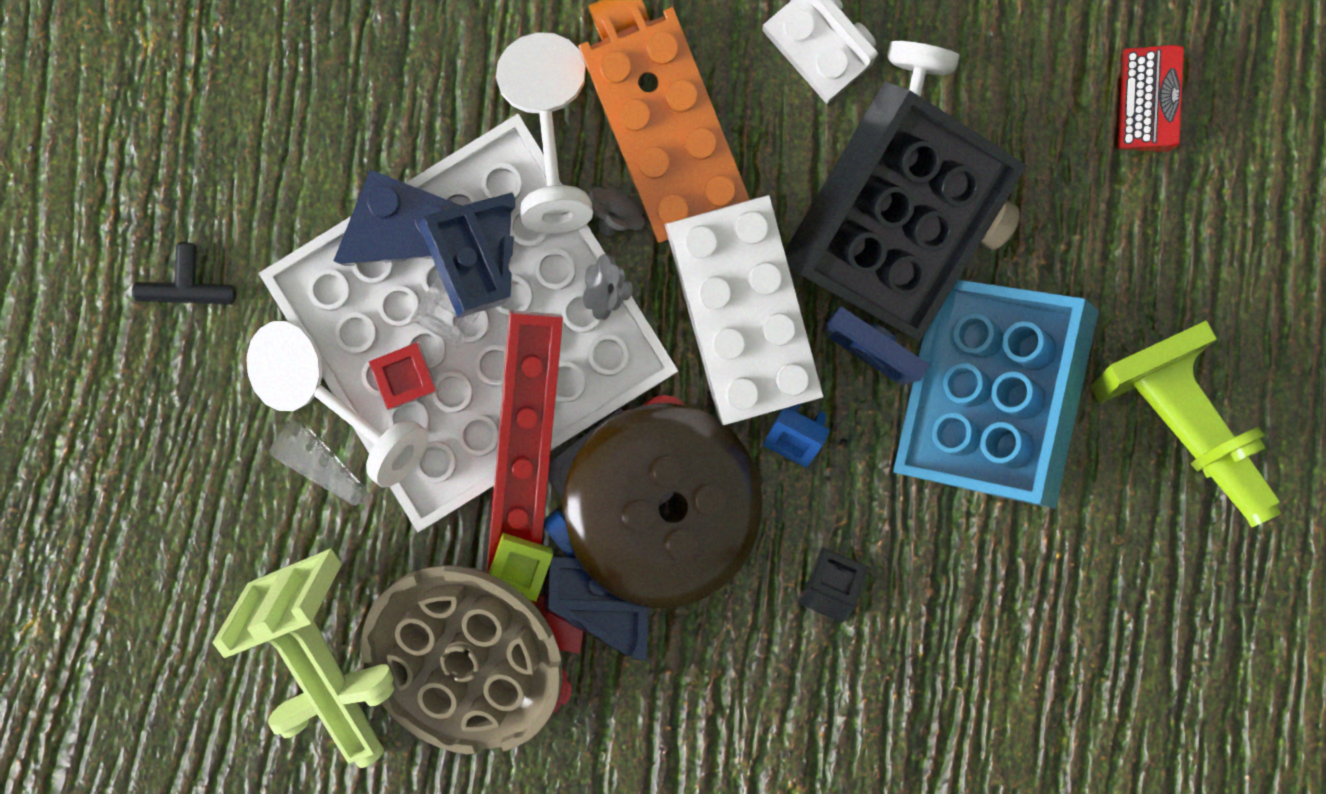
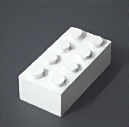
M762 196L664 224L715 410L720 422L723 425L822 398L821 386L770 196Z

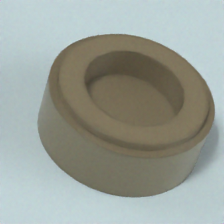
M1006 200L980 245L989 250H995L1003 246L1016 230L1020 217L1019 209L1016 205Z

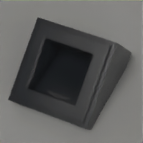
M822 547L804 586L799 604L839 622H845L856 607L868 566Z

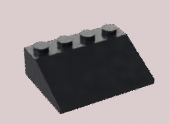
M885 81L784 252L788 266L805 278L920 342L1028 165L911 90Z

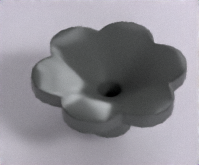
M593 187L588 196L592 201L593 214L600 218L596 225L599 232L606 236H613L616 230H642L646 222L642 217L644 208L639 202L628 198L625 192L616 187H608L606 190L601 187Z
M607 254L601 255L596 264L588 267L585 274L587 287L583 294V303L587 309H592L593 317L597 320H606L611 311L619 309L622 300L626 301L631 297L633 291L632 283L624 280L623 267L616 265L613 256Z

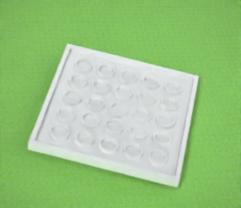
M519 114L506 120L406 182L408 185L462 206L513 192L515 208L511 212L510 236H514L513 255L509 259V270L512 273L511 297L504 305L458 318L433 259L414 258L388 263L383 261L357 263L354 266L337 264L333 260L351 217L259 273L286 319L303 327L315 340L322 358V377L333 395L381 433L402 421H415L429 433L427 447L417 465L401 481L390 486L418 533L494 487L509 310L562 314L563 316L551 451L678 373L677 368L632 296L626 301L622 300L619 309L611 311L606 320L595 319L592 309L585 307L583 294L587 287L585 283L586 270L590 265L596 264L598 258L605 254L587 224L573 231L546 234L534 232L526 228L521 222L520 210L523 199L529 193L542 187H547L544 154ZM417 342L422 348L438 392L393 410H387L368 361ZM354 428L370 454L375 444Z

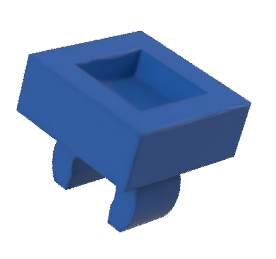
M797 404L781 410L762 445L807 468L823 446L830 429L823 426L826 421V414L820 411L814 421L798 413L801 404Z

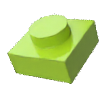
M502 533L489 574L504 580L523 593L529 600L536 602L553 556L552 548Z

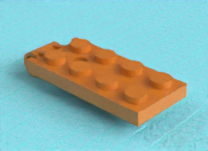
M600 0L588 5L602 41L591 46L587 41L580 44L579 49L658 244L668 240L664 225L666 223L750 200L674 8L671 7L663 10L664 16L649 21L642 0ZM650 73L657 78L658 87L656 90L644 92L640 89L638 80L643 74Z

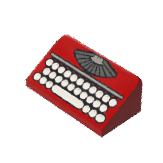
M1167 45L1123 50L1118 150L1169 152L1179 145L1184 46Z

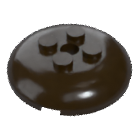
M657 403L621 412L603 423L587 438L576 454L567 474L563 493V513H565L566 528L570 539L569 544L573 554L588 576L610 594L635 605L650 608H674L698 602L710 596L728 583L741 569L751 553L758 536L762 516V492L759 476L749 452L729 427L723 425L720 420L697 408L680 404ZM672 492L677 501V514L664 520L659 513V503L664 495Z

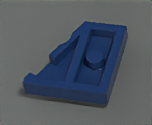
M370 170L333 261L343 266H354L357 263L383 261L388 263L414 258L433 259L418 226L423 216L462 205Z
M513 192L423 216L418 224L458 318L504 305L511 297L512 273L509 270V259L513 255L514 236H510L511 212L515 208Z
M552 557L545 576L544 610L633 660H647L648 607L629 603L604 590L588 576L576 558Z

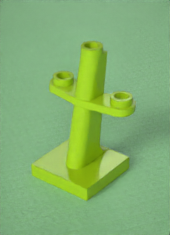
M1207 320L1111 364L1090 386L1099 404L1136 388L1196 458L1190 463L1197 472L1202 470L1206 478H1213L1246 517L1251 528L1281 514L1276 505L1280 501L1249 458V456L1266 448L1261 438L1265 437L1264 433L1257 427L1234 437L1194 378L1193 365L1196 357L1217 339Z

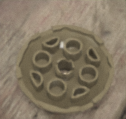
M435 566L412 572L395 581L380 595L365 620L361 639L363 663H368L369 667L386 664L394 677L392 682L394 691L381 704L400 725L427 743L462 754L475 755L478 749L502 747L504 752L525 743L536 735L546 724L557 704L562 686V663L554 633L539 609L523 593L494 575L462 566ZM466 649L470 651L469 655L464 653Z

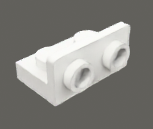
M791 0L763 24L762 31L824 102L828 104L873 65L878 55L874 49L876 41L865 26L859 22L853 25L841 11L843 8L841 0Z

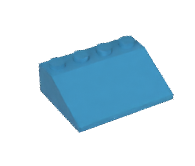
M957 280L923 336L919 358L930 364L920 381L913 382L893 473L1056 509L1099 310L1083 298Z

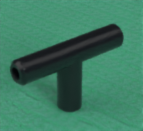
M179 242L176 245L174 283L135 282L132 286V297L136 302L232 305L236 301L237 293L233 285L195 283L197 246L194 243Z

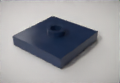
M843 307L838 308L832 313L821 328V334L901 386L920 381L930 364L896 343L897 338L888 330L873 322L870 325Z

